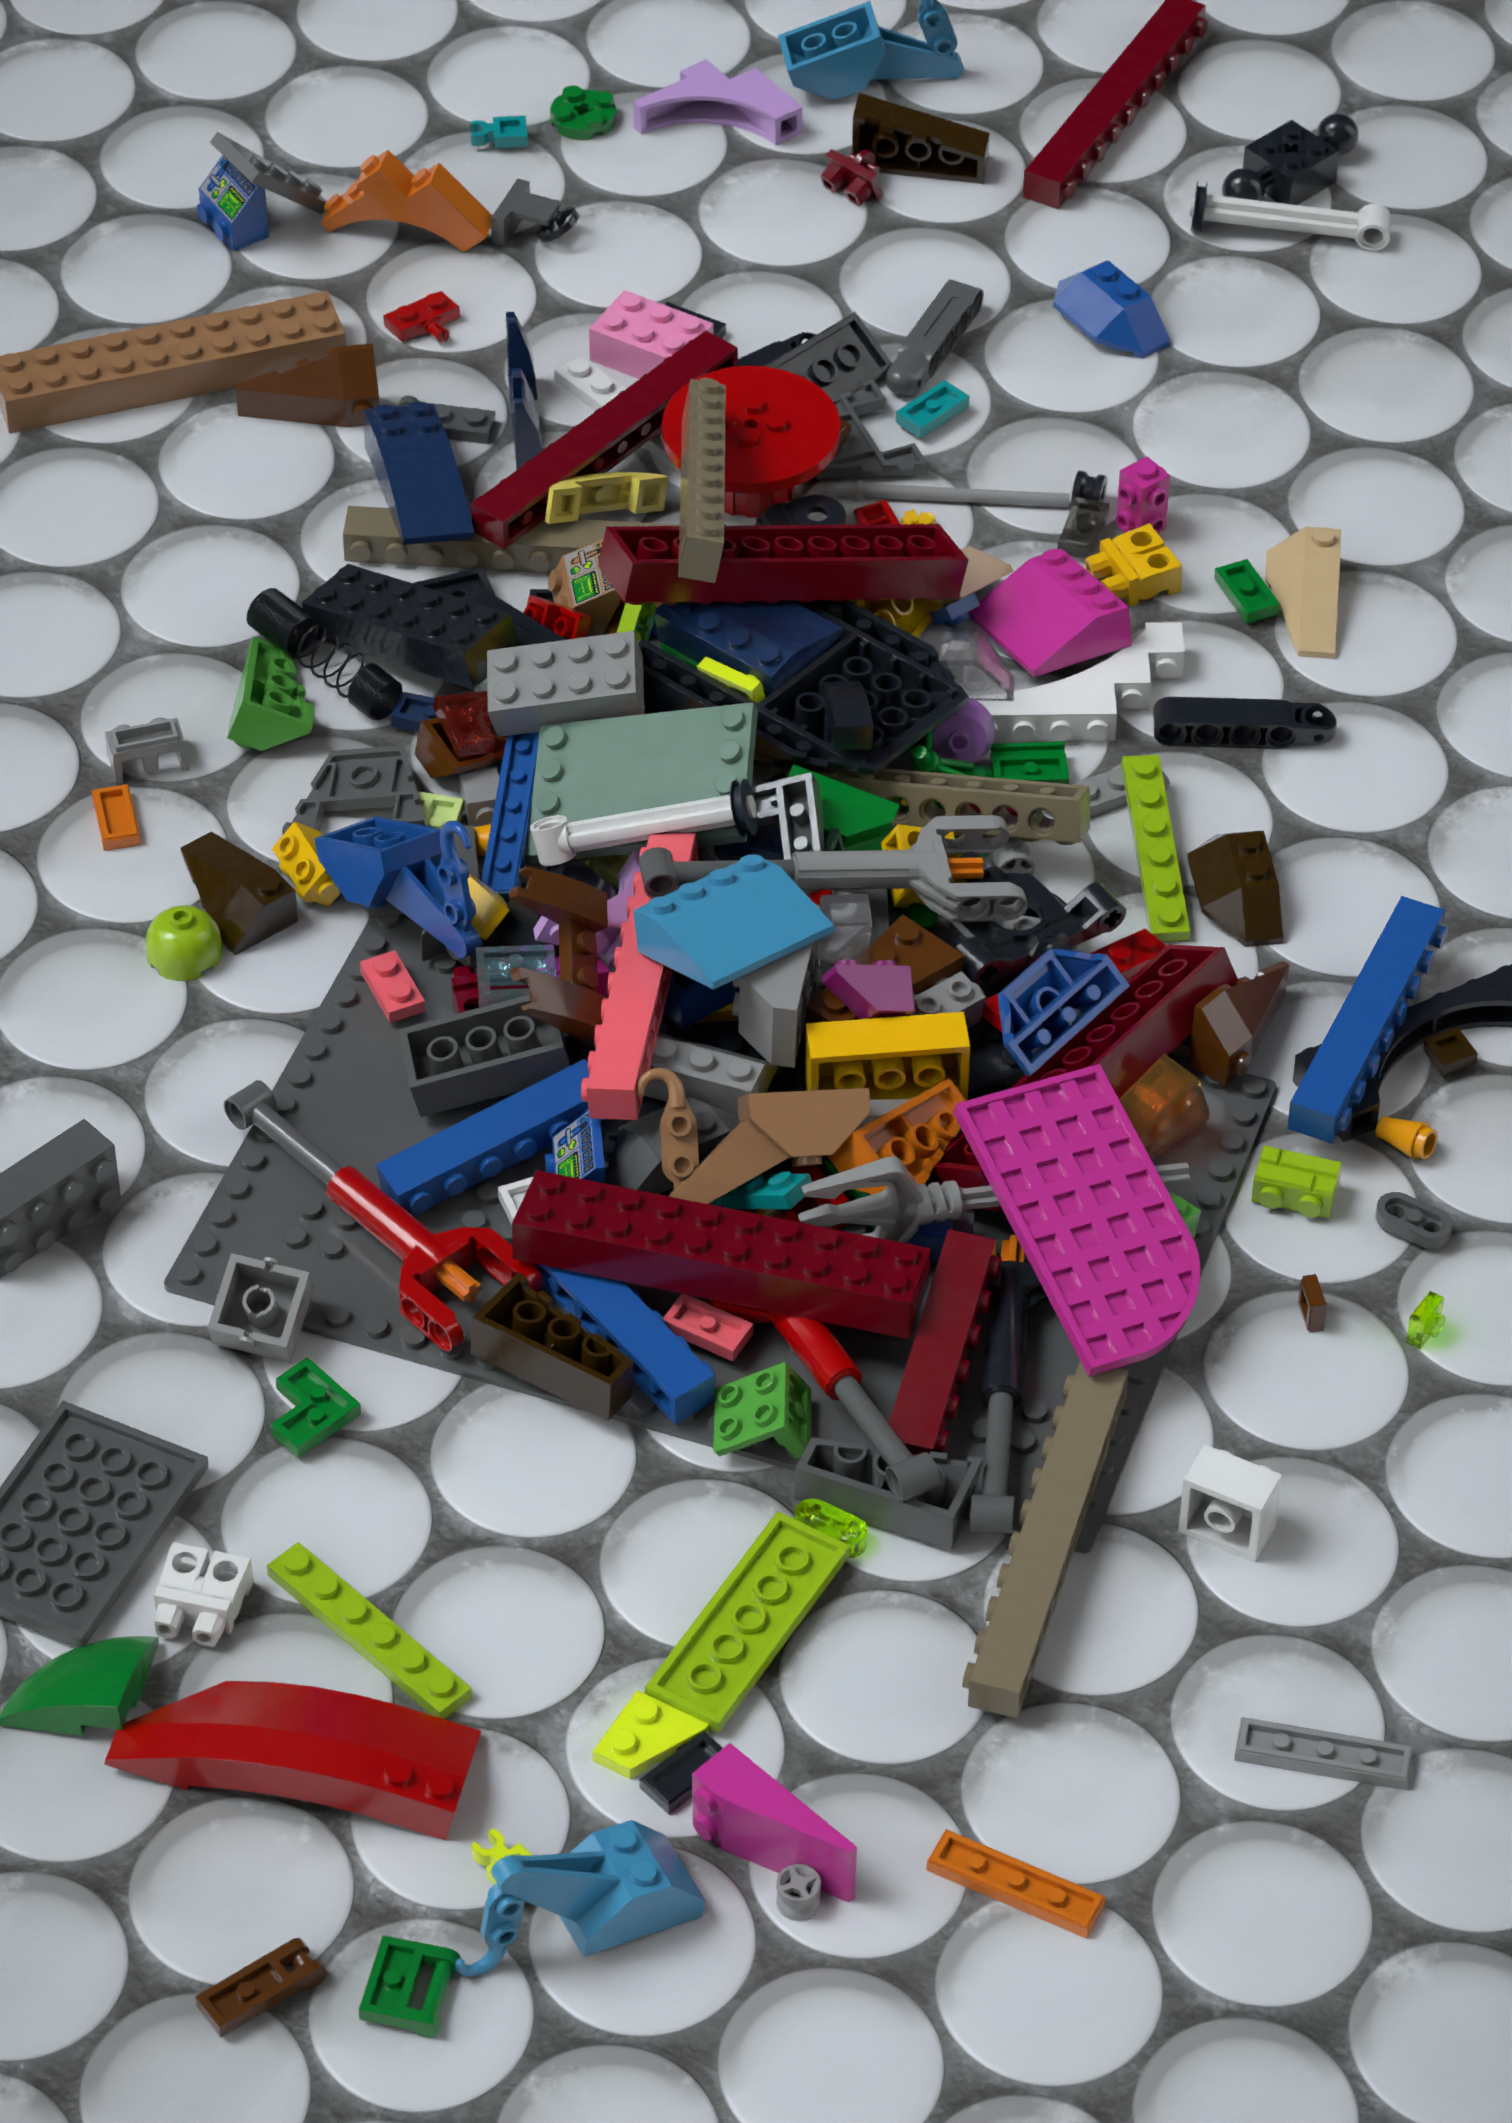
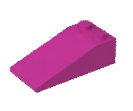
M729 1743L692 1773V1824L700 1837L706 1841L712 1840L728 1853L776 1873H780L782 1869L789 1865H807L819 1874L821 1880L820 1891L848 1903L855 1898L857 1846L734 1745Z

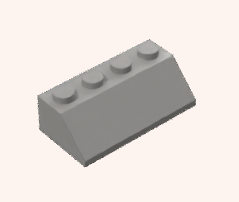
M659 1032L650 1070L654 1068L669 1069L676 1073L682 1081L685 1098L691 1096L738 1115L737 1098L746 1094L766 1093L778 1066L771 1065L768 1061ZM653 1080L645 1087L644 1096L667 1102L669 1098L668 1087L661 1080Z

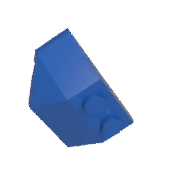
M1109 260L1086 268L1058 282L1053 307L1095 343L1118 351L1134 352L1133 356L1142 359L1170 346V339L1151 295Z
M1049 949L998 994L1004 1046L1025 1075L1030 1076L1130 985L1107 954H1089L1079 951Z

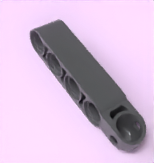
M952 279L946 282L901 344L898 355L887 372L886 386L889 390L903 395H916L920 393L978 315L984 297L983 289Z

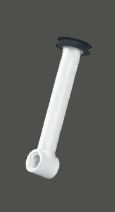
M1198 181L1195 196H1192L1189 215L1192 216L1191 231L1194 226L1200 227L1201 232L1204 221L1355 238L1358 245L1367 251L1382 250L1388 245L1390 240L1391 213L1386 207L1379 204H1369L1358 212L1208 195L1207 182L1206 187L1198 186Z
M744 778L741 781V785L735 780L731 782L730 795L570 822L567 820V817L562 815L550 816L534 822L530 826L540 864L552 866L571 860L576 856V852L645 841L649 839L650 834L662 832L692 833L735 825L741 837H745L747 831L754 836L758 828V817L752 788L748 780Z

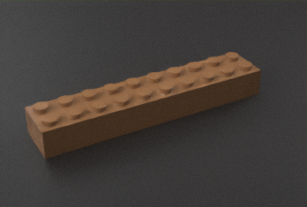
M328 291L188 319H179L153 326H144L118 333H109L83 340H74L48 347H39L18 353H8L0 356V409L10 434L233 389L236 384L268 372L277 371L281 373L297 367L296 362L307 358L311 362L327 356V350L346 346V335Z

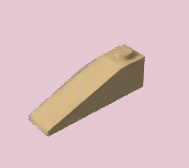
M1304 527L1269 549L1266 554V584L1268 588L1272 589L1275 598L1280 603L1279 611H1282L1285 618L1286 630L1297 655L1301 657L1335 659L1341 529Z

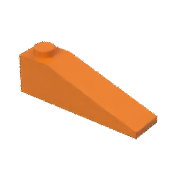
M948 1078L854 1131L836 1152L828 1156L838 1172L841 1173L885 1157L895 1156L901 1160L915 1178L917 1184H925L930 1177V1172L943 1157L948 1144L961 1129L953 1111L956 1103L966 1100L951 1079ZM886 1186L859 1188L855 1190H859L870 1194H876L882 1192L886 1188Z

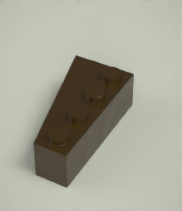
M858 93L853 114L852 153L858 155L865 149L872 151L876 157L875 165L880 168L878 173L984 184L989 160V132Z
M519 1272L472 1317L471 1354L607 1421L631 1398L634 1362L599 1334H589L581 1327V1320L572 1313L565 1315L553 1306V1299L545 1292H535L528 1286V1279Z

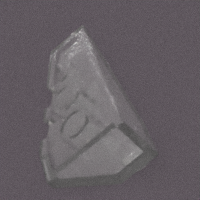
M945 627L940 648V664H942L944 669H950L955 676L954 681L962 686L969 698L976 701H1014L1015 677L982 628Z

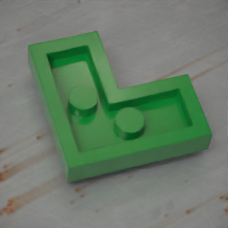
M308 1357L275 1379L276 1389L296 1407L270 1424L271 1435L297 1458L361 1415V1403Z

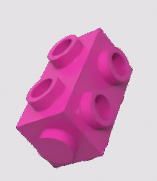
M1148 456L1121 469L1119 473L1116 524L1125 533L1149 523L1158 534L1166 529L1170 475Z

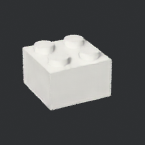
M1204 1444L1183 1479L1178 1532L1256 1562L1276 1527L1282 1474L1274 1472L1266 1466L1257 1465L1236 1457L1228 1451L1218 1450Z

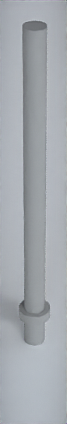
M858 480L857 483L836 482V496L857 497V501H864V498L1069 508L1070 494L866 484L865 480Z

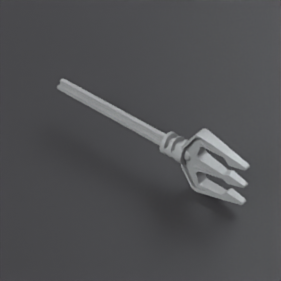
M890 1156L802 1186L805 1197L835 1199L844 1190L886 1186L882 1192L840 1205L825 1204L798 1214L800 1223L822 1227H832L840 1223L877 1226L874 1232L861 1235L906 1243L918 1231L919 1225L930 1224L933 1220H936L937 1223H942L947 1218L950 1221H958L966 1210L998 1207L1001 1205L990 1185L961 1188L954 1180L945 1181L942 1185L934 1182L929 1184L928 1187L925 1184H917L915 1178L901 1160L895 1156ZM1187 1162L1155 1166L1165 1187L1190 1184L1191 1178Z

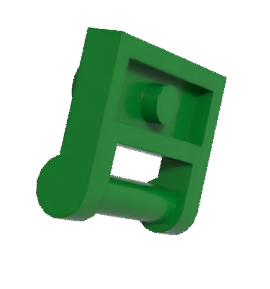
M383 1935L358 2009L359 2020L413 2030L416 2034L425 2038L436 2037L441 2025V2019L438 2016L451 1975L457 1972L456 1961L461 1959L460 1954L446 1947ZM423 1965L432 1966L435 1970L422 2010L410 2008Z

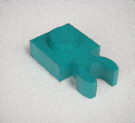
M526 115L493 117V123L481 120L470 122L471 146H484L489 142H494L495 148L512 149L528 147Z

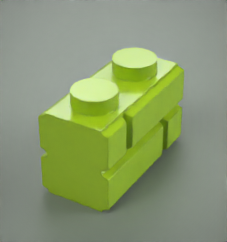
M1264 1145L1254 1175L1251 1201L1260 1203L1269 1209L1283 1208L1300 1212L1302 1215L1310 1218L1319 1216L1330 1219L1339 1189L1342 1162Z

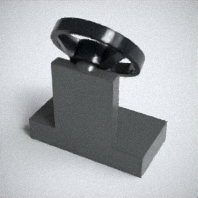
M517 178L491 217L492 244L505 247L522 220L541 224L536 234L538 239L542 243L551 242L561 237L575 225L579 219V213L574 207L558 211L561 207V201L530 193V181ZM572 215L570 219L566 222V218ZM547 230L552 232L548 235H544Z

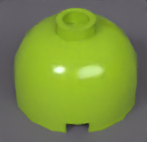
M181 905L163 910L153 919L146 933L147 962L150 967L153 965L159 969V975L166 979L187 981L203 977L202 971L211 966L212 970H214L219 965L223 956L221 933L218 925L207 912L198 907Z

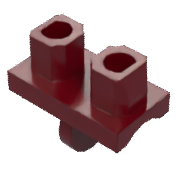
M831 149L825 155L828 167L820 178L826 189L836 192L844 182L847 183L848 187L844 190L845 196L857 206H860L869 197L878 201L884 194L883 190L877 186V174L880 168L875 165L876 157L872 151L865 149L858 155L851 153L847 158Z

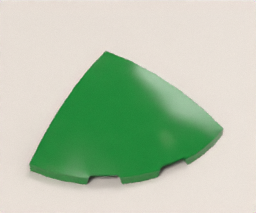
M127 1636L110 1638L90 1643L83 1647H77L59 1655L34 1672L11 1695L0 1714V1726L83 1736L86 1726L122 1730L130 1707H137L159 1645L158 1637Z

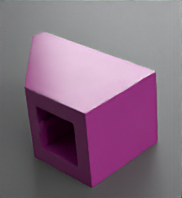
M848 959L836 962L835 966L822 976L823 984L859 1019L910 1016L915 1012L910 966H897L896 962L892 960L877 961L872 965H859V961Z

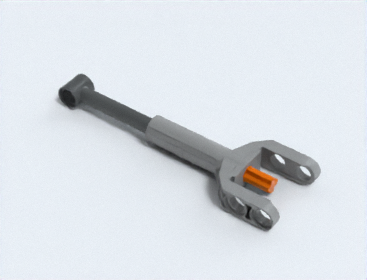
M994 815L936 816L920 830L916 843L908 850L804 851L792 853L790 860H768L779 865L801 890L913 889L929 909L951 922L1015 920L1021 917L1028 908L1025 892L1021 887L1011 882L951 883L952 879L983 878L984 862L983 858H947V854H963L969 851L979 854H990L1007 843L1009 832L1006 822L1003 818ZM952 831L963 832V834L956 839L945 838V836ZM988 831H1000V834L994 838L987 839L982 837ZM656 847L648 849L641 854L639 866L644 891L647 896L653 899L678 890L679 885L700 880L708 876L713 870L726 868L740 860L674 861L673 855L669 850ZM970 898L981 899L973 906L962 905L965 900ZM1006 898H1018L1014 904L1007 906L1000 904Z

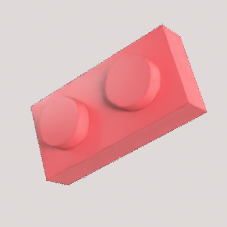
M396 950L360 961V973L389 1023L426 1012L425 1000Z
M683 1293L663 1317L666 1326L676 1336H682L687 1342L730 1361L735 1360L753 1335V1323Z

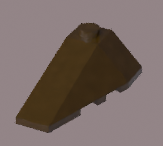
M212 831L180 847L181 855L191 880L199 893L201 905L218 925L221 933V942L234 955L298 922L295 889L274 868Z

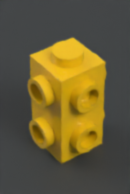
M294 821L272 848L280 861L279 868L291 878L296 886L294 888L295 892L301 899L308 903L315 901L329 907L341 892L318 860L314 838L322 836V833Z

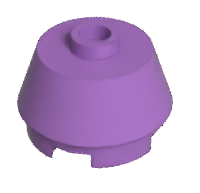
M969 698L968 703L932 730V750L936 752L939 758L968 761L973 764L978 762L988 753L994 741L995 726L991 714L981 703Z

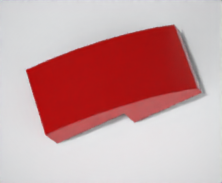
M529 595L527 606L523 611L524 614L566 640L588 636L592 617L567 606Z

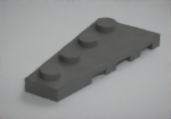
M219 132L210 141L251 183L320 214L325 211L324 206L327 201L320 195L323 190L312 180L307 178L304 181L293 171H285L277 164L264 159Z

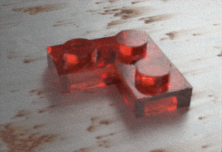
M487 691L435 697L433 709L458 757L493 753L495 740L488 728L493 727V724L488 714Z

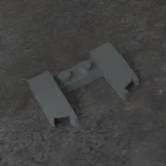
M812 772L751 787L757 808L758 827L780 822L784 860H790L794 852L824 851L821 788ZM715 845L697 847L699 861H716Z

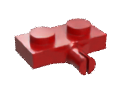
M442 291L431 293L411 304L400 306L396 310L383 315L384 327L401 342L416 336L429 334L436 338L439 343H443V340L446 342L449 339L450 333L442 326L460 318L459 305Z

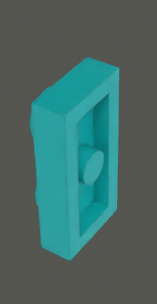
M943 380L896 411V423L921 439L968 408L970 396L946 380Z

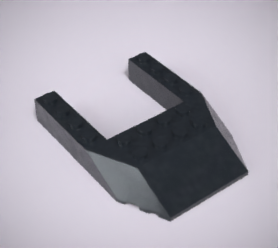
M792 600L842 627L843 633L823 655L759 703L752 701L644 639L638 642L643 656L645 707L659 713L753 702L758 709L754 760L791 767L794 764L813 771L875 775L968 703L969 699L962 686L954 681L955 676L950 669H944L939 662V654L932 645L849 600L844 602L813 600L810 603ZM859 681L862 684L873 721L872 749L834 750L832 737H829L821 690L822 682Z

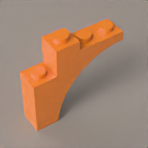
M386 150L377 157L372 155L367 158L360 167L362 173L359 179L349 187L347 192L341 196L335 194L326 202L324 206L326 212L320 223L327 231L331 232L341 226L358 221H399L433 232L452 243L462 252H465L486 239L491 228L492 214L440 163H437L428 170L422 168L414 175L389 150Z

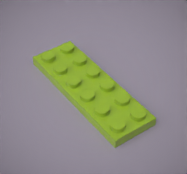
M777 1511L646 1684L645 1694L708 1723L709 1729L719 1734L849 1558L850 1545Z

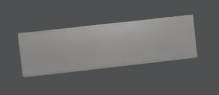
M1241 1717L1234 1761L1407 1790L1414 1746Z

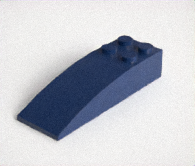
M417 401L407 406L393 407L383 404L372 409H364L365 449L403 545L474 539L473 524L459 470L434 403L428 404Z

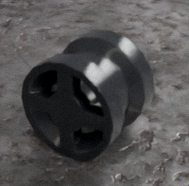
M1079 470L1073 484L1071 504L1075 506L1088 504L1092 509L1101 510L1107 489V476L1099 474L1096 477H1092L1087 472Z

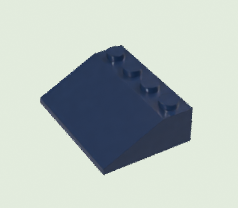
M783 600L778 603L746 601L742 604H735L729 601H712L710 604L678 602L674 605H668L663 603L654 612L660 642L698 663L705 657H708L745 675L751 674L763 684L765 697L823 655L843 633L842 627L792 600Z

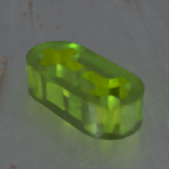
M815 1498L805 1499L796 1505L793 1519L850 1545L849 1558L860 1556L865 1551L868 1531L863 1520ZM850 1534L856 1535V1537L850 1536L847 1540L841 1538V1536L847 1538Z

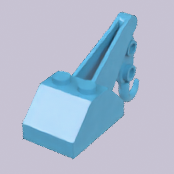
M919 0L918 21L926 42L880 27L870 1L778 35L787 72L793 87L834 101L843 97H851L857 92L865 90L871 79H956L962 75L964 66L960 55L954 51L958 42L946 8L937 0Z
M629 1820L592 1832L570 1853L533 1856L508 1855L498 1860L491 1869V1874L497 1883L488 1891L480 1931L488 1946L487 1953L479 1961L469 1965H465L463 1959H458L456 1961V1970L462 1976L474 1977L495 1968L503 1959L506 1946L512 1943L519 1935L518 1930L521 1926L525 1901L558 1914L581 1954L585 1957L701 1918L706 1900L666 1835L636 1821Z

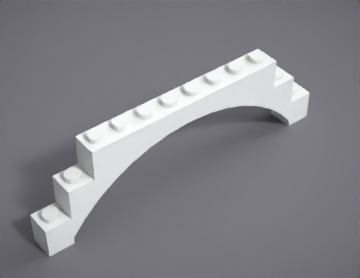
M1182 622L1145 623V631L1132 641V646L1125 647L1107 660L1062 680L1028 689L968 696L981 703L991 714L995 726L993 742L1115 741L1117 710H1149L1151 679H1183L1185 649Z

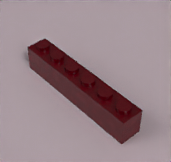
M950 1229L947 1231L889 1420L890 1426L912 1455H918L923 1452H927L930 1455V1451L946 1453L950 1431L945 1429L948 1419L955 1420L960 1405V1396L956 1395L959 1384L966 1385L971 1367V1361L967 1360L970 1349L976 1350L981 1335V1326L977 1325L980 1314L987 1315L992 1296V1291L988 1290L990 1280L997 1281L1001 1269L1002 1257L996 1256V1239Z

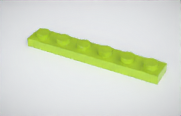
M1159 755L1122 756L1121 770L1149 932L1161 942L1189 941L1190 927Z
M297 1542L267 1565V1574L273 1581L429 1714L446 1719L472 1698V1688L301 1543Z

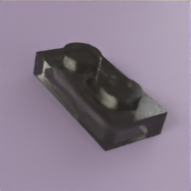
M1075 497L1059 538L1057 549L1062 548L1070 556L1083 559L1094 555L1109 516L1110 504Z

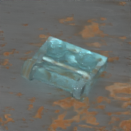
M554 944L476 947L479 1008L531 994L529 988L490 990V986L526 985L520 981L513 982L511 969L523 967L556 977Z

